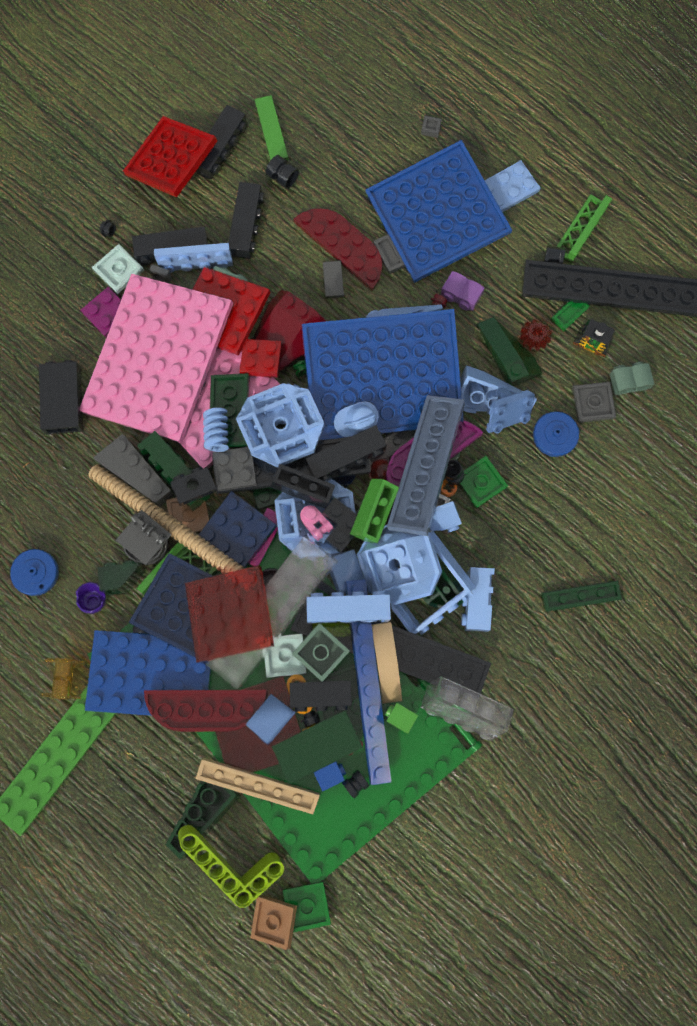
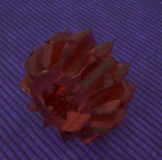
M535 319L531 323L527 321L524 325L525 327L521 328L520 332L522 335H520V340L524 341L523 346L529 345V351L533 347L536 351H539L540 347L545 349L547 343L551 341L549 336H551L552 331L547 330L548 324L542 325V320L539 323Z

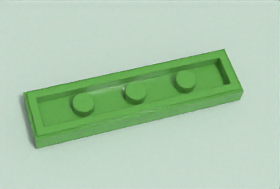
M272 95L254 99L270 160L274 156L280 155L288 161V154Z

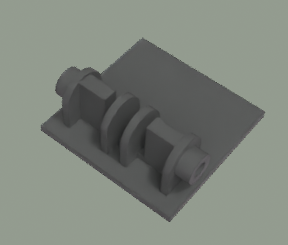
M140 510L138 514L135 513L131 517L132 521L118 536L116 541L147 565L172 534L144 511Z

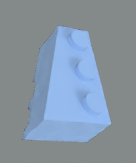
M471 567L466 572L477 588L472 591L473 596L462 603V606H465V614H462L461 625L465 626V631L488 632L491 630V593H493L491 580L495 568Z

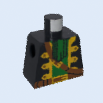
M590 319L580 327L573 344L605 358L612 344L615 330L603 322Z

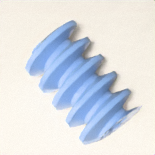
M211 408L203 413L204 448L209 451L224 452L229 449V446L224 445L228 443V438H226L228 431L225 430L228 428V424L224 423L228 421V417L224 416L228 412L225 408Z

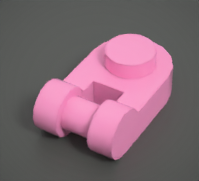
M308 505L301 510V522L317 541L323 538V534L329 533L334 529L332 524L315 506ZM319 522L322 526L317 529L314 525Z

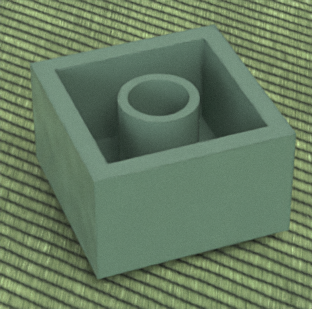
M319 623L292 655L323 682L350 650Z

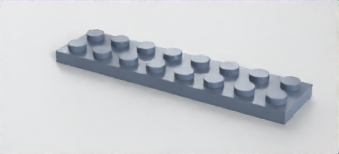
M426 396L388 521V530L428 536L465 406L464 399Z

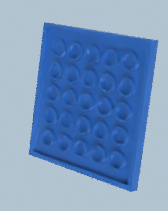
M462 140L365 189L371 204L414 283L512 233V228Z

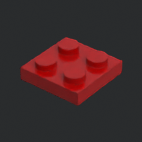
M246 339L242 349L240 374L248 373L249 376L278 378L282 342Z

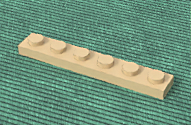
M204 757L201 759L195 778L309 814L314 813L320 796L319 792Z

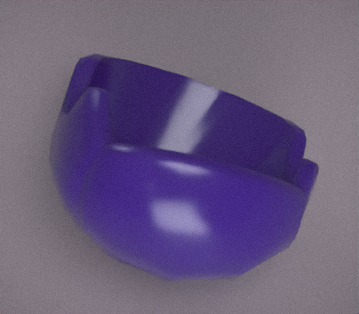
M87 582L76 590V604L84 613L94 614L101 611L105 606V591L97 583Z

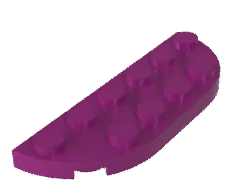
M464 420L463 422L460 421L450 459L481 437L483 432L472 423ZM414 437L393 454L387 467L386 480L398 487Z

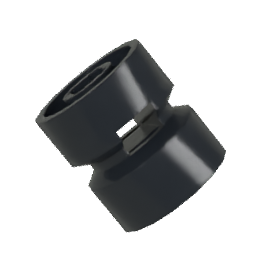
M276 155L268 163L265 173L274 181L277 180V183L285 189H289L297 180L299 169L291 163L287 164V160L280 155Z

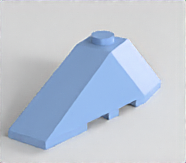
M467 365L460 377L461 395L465 402L463 411L469 413L483 411L489 414L492 402L498 400V388H506L513 394L523 392L484 371ZM534 397L533 406H534V404H535V402H536V400H537L536 397Z

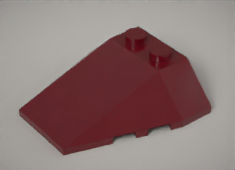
M280 290L268 304L253 339L282 342L280 372L293 364L292 361L298 357L305 356L301 324L326 322V320L315 309L291 292Z

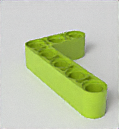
M185 825L178 832L179 843L183 851L240 908L249 906L280 878L284 872V866L279 855L271 852L266 854L241 877L193 826ZM187 836H193L189 841L184 840ZM206 850L203 855H198L199 851ZM277 863L275 867L269 868L271 864ZM219 864L218 868L211 869L213 865ZM228 878H233L232 881L228 883L225 882V880H227ZM256 878H261L260 881L253 882ZM241 892H246L243 896H238Z

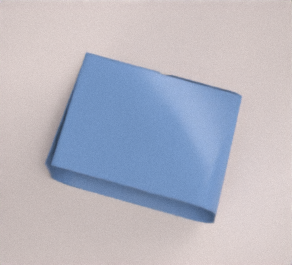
M354 549L326 558V563L337 592L346 594L345 581L365 579Z
M271 694L246 725L266 745H269L295 712Z

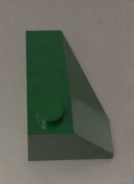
M495 317L477 324L506 383L517 386L542 375V371L534 356Z

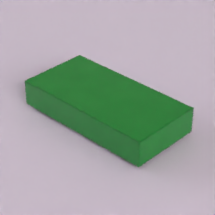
M570 301L551 320L564 332L590 306L587 303H573Z

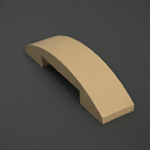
M391 622L371 624L382 704L402 701Z

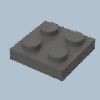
M248 447L226 450L224 452H212L218 492L257 486L253 456Z

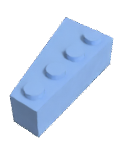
M385 591L372 592L373 595H364V592H352V596H344L343 592L331 593V596H323V593H311V597H307V623H336V621L341 623L357 621L376 622L377 620L389 622L391 620L390 595H385Z

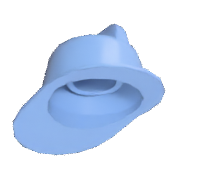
M366 401L350 405L341 409L335 415L334 428L343 437L354 436L377 424L379 418L378 411L373 404Z

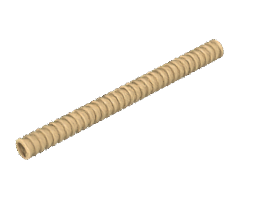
M96 464L90 469L88 474L90 479H93L94 482L98 483L108 492H111L116 498L124 501L125 504L138 513L140 510L144 511L172 534L171 537H174L180 544L188 547L194 554L202 557L203 560H207V563L216 567L218 571L221 570V573L226 574V577H230L236 584H240V587H245L246 591H250L255 587L258 582V576H253L252 572H248V569H244L238 562H234V559H229V556L225 555L224 552L215 548L214 545H210V542L201 538L200 535H196V532L187 528L186 525L173 518L168 512H164L158 505L146 499L145 496L141 495L131 486H128L127 483H124L123 480H120L100 464Z

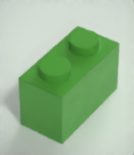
M395 703L394 706L389 705L384 714L387 717L386 722L407 734L418 717L417 714L398 703Z

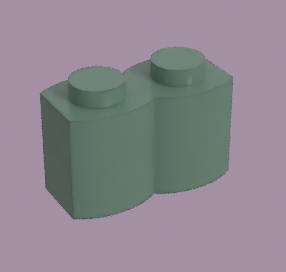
M636 362L631 367L619 365L614 367V370L609 374L615 395L643 391L654 386L649 363Z

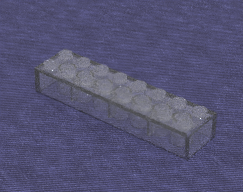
M304 536L206 665L234 688L239 689L242 687L307 603V597H311V593L318 589L338 563V560L308 536Z

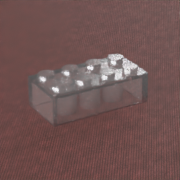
M442 676L427 686L420 707L426 710L425 712L429 715L440 716L449 724H457L462 726V729L467 732L480 734V737L485 740H493L508 732L514 712L513 708Z

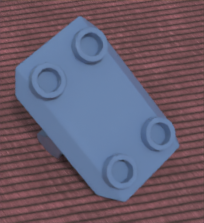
M498 388V400L492 402L489 411L490 419L486 427L488 433L495 432L498 434L506 427L521 422L526 424L531 418L534 393L526 390L513 394L506 388Z

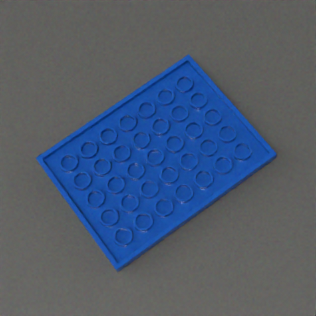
M454 309L301 324L308 389L324 421V428L319 440L343 438L334 428L335 415L341 409L358 402L366 401L373 404L378 411L379 418L376 425L380 433L417 429L427 395L462 399ZM462 413L461 420H460L461 422H463V420H464V419H463V413Z

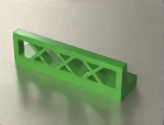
M590 194L557 247H561L562 245L570 244L571 250L569 254L565 253V260L573 263L612 200L611 197L606 195L603 200H600ZM590 201L599 206L597 210H589L588 205ZM588 216V224L581 225L580 217ZM579 230V238L572 239L570 232Z

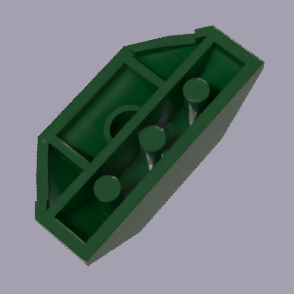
M438 556L442 573L435 586L434 593L422 598L427 605L441 608L463 591L464 588ZM460 600L457 603L458 606L463 603V600Z

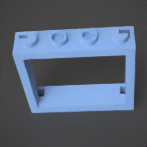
M431 531L430 535L436 553L464 590L420 624L404 603L397 605L391 603V609L406 629L413 634H424L430 629L428 627L429 624L432 622L437 624L444 618L443 613L454 611L459 607L457 603L460 600H463V602L467 601L473 596L472 591L477 588L434 531ZM395 559V565L400 568L399 561Z

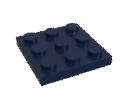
M231 491L199 535L210 542V545H214L215 548L228 555L229 559H234V562H238L245 569L271 536L277 525Z

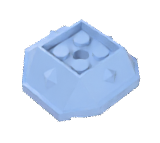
M285 383L248 397L236 417L251 455L275 467H278L279 463L286 465L314 453L324 428V421L309 389L298 388ZM279 424L286 425L283 429L276 428Z
M332 479L328 481V483L335 485L328 505L336 498L355 513L353 492L347 488L345 489ZM284 492L275 499L279 541L300 559L340 554V552L325 541L331 532H326L323 534V538L317 541L300 520L301 510L305 506H315L321 513L325 508ZM327 519L335 529L336 525L332 523L329 519ZM318 522L314 526L318 529L322 525Z
M386 524L378 543L364 541L357 553V557L366 579L369 593L385 591V595H390V603L394 605L430 596L434 593L442 569L430 532L428 536L391 531L388 530V524ZM395 559L399 561L400 568L395 565Z

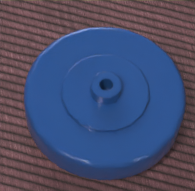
M558 411L549 412L540 417L535 424L533 440L536 447L545 455L551 457L565 456L577 445L579 428L575 420L568 414Z
M29 549L22 552L15 558L10 569L11 581L15 588L30 596H39L50 591L56 584L59 576L57 561L51 554L41 549Z

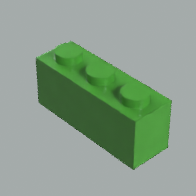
M371 479L350 534L366 542L378 543L399 487L384 479Z

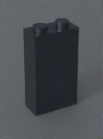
M65 360L62 363L48 361L45 364H39L40 429L45 434L83 432V413L79 411L82 403L81 367L74 360Z

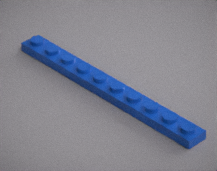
M366 579L345 581L346 596H352V592H364V595H368ZM371 622L350 623L369 782L370 785L390 783L391 774Z

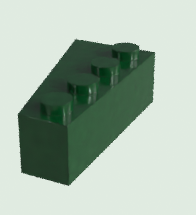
M156 431L137 445L145 461L171 489L170 482L173 481L175 476L180 474L186 476L192 473L193 469L185 465V461L174 453L172 447ZM190 481L187 487L194 490L198 487V483ZM210 495L186 505L194 511L207 501Z

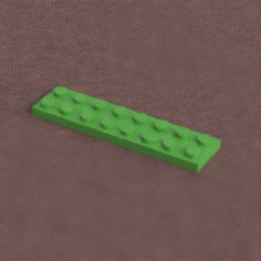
M88 685L0 797V820L20 836L24 835L117 714L85 711Z

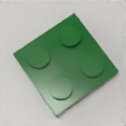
M487 456L463 471L464 480L459 484L476 509L508 488L507 483Z
M323 881L283 889L284 901L297 906L293 933L331 925Z

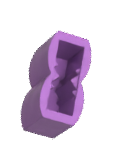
M454 271L451 272L441 289V295L448 302H456L461 309L466 311L474 310L484 292L482 285Z

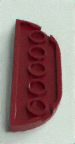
M322 208L304 211L293 219L298 227L337 261H341V264L371 291L375 289L382 273L381 255L375 244L347 219L335 211Z
M144 690L145 703L150 714L162 726L180 732H227L241 729L247 726L246 723L265 702L267 690Z

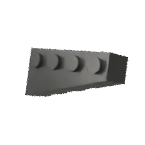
M123 434L93 457L98 464L159 507L166 500L174 496Z

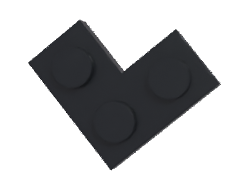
M334 498L322 512V515L336 525V528L325 541L342 553L355 537L350 533L357 514Z

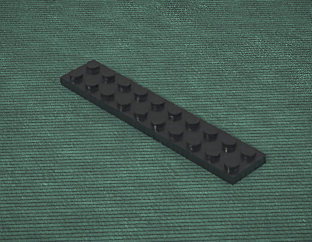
M526 260L524 264L522 297L571 301L573 303H587L590 305L697 317V279Z
M307 593L304 594L291 631L304 636H308L319 624L307 623V597H311ZM379 620L371 622V624L384 623ZM336 621V623H320L350 650L349 653L354 654L350 623H341L340 621ZM392 626L399 672L473 700H479L491 666L490 662Z

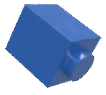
M335 761L315 771L314 775L323 792L345 781L343 776L346 775L342 763L337 764Z

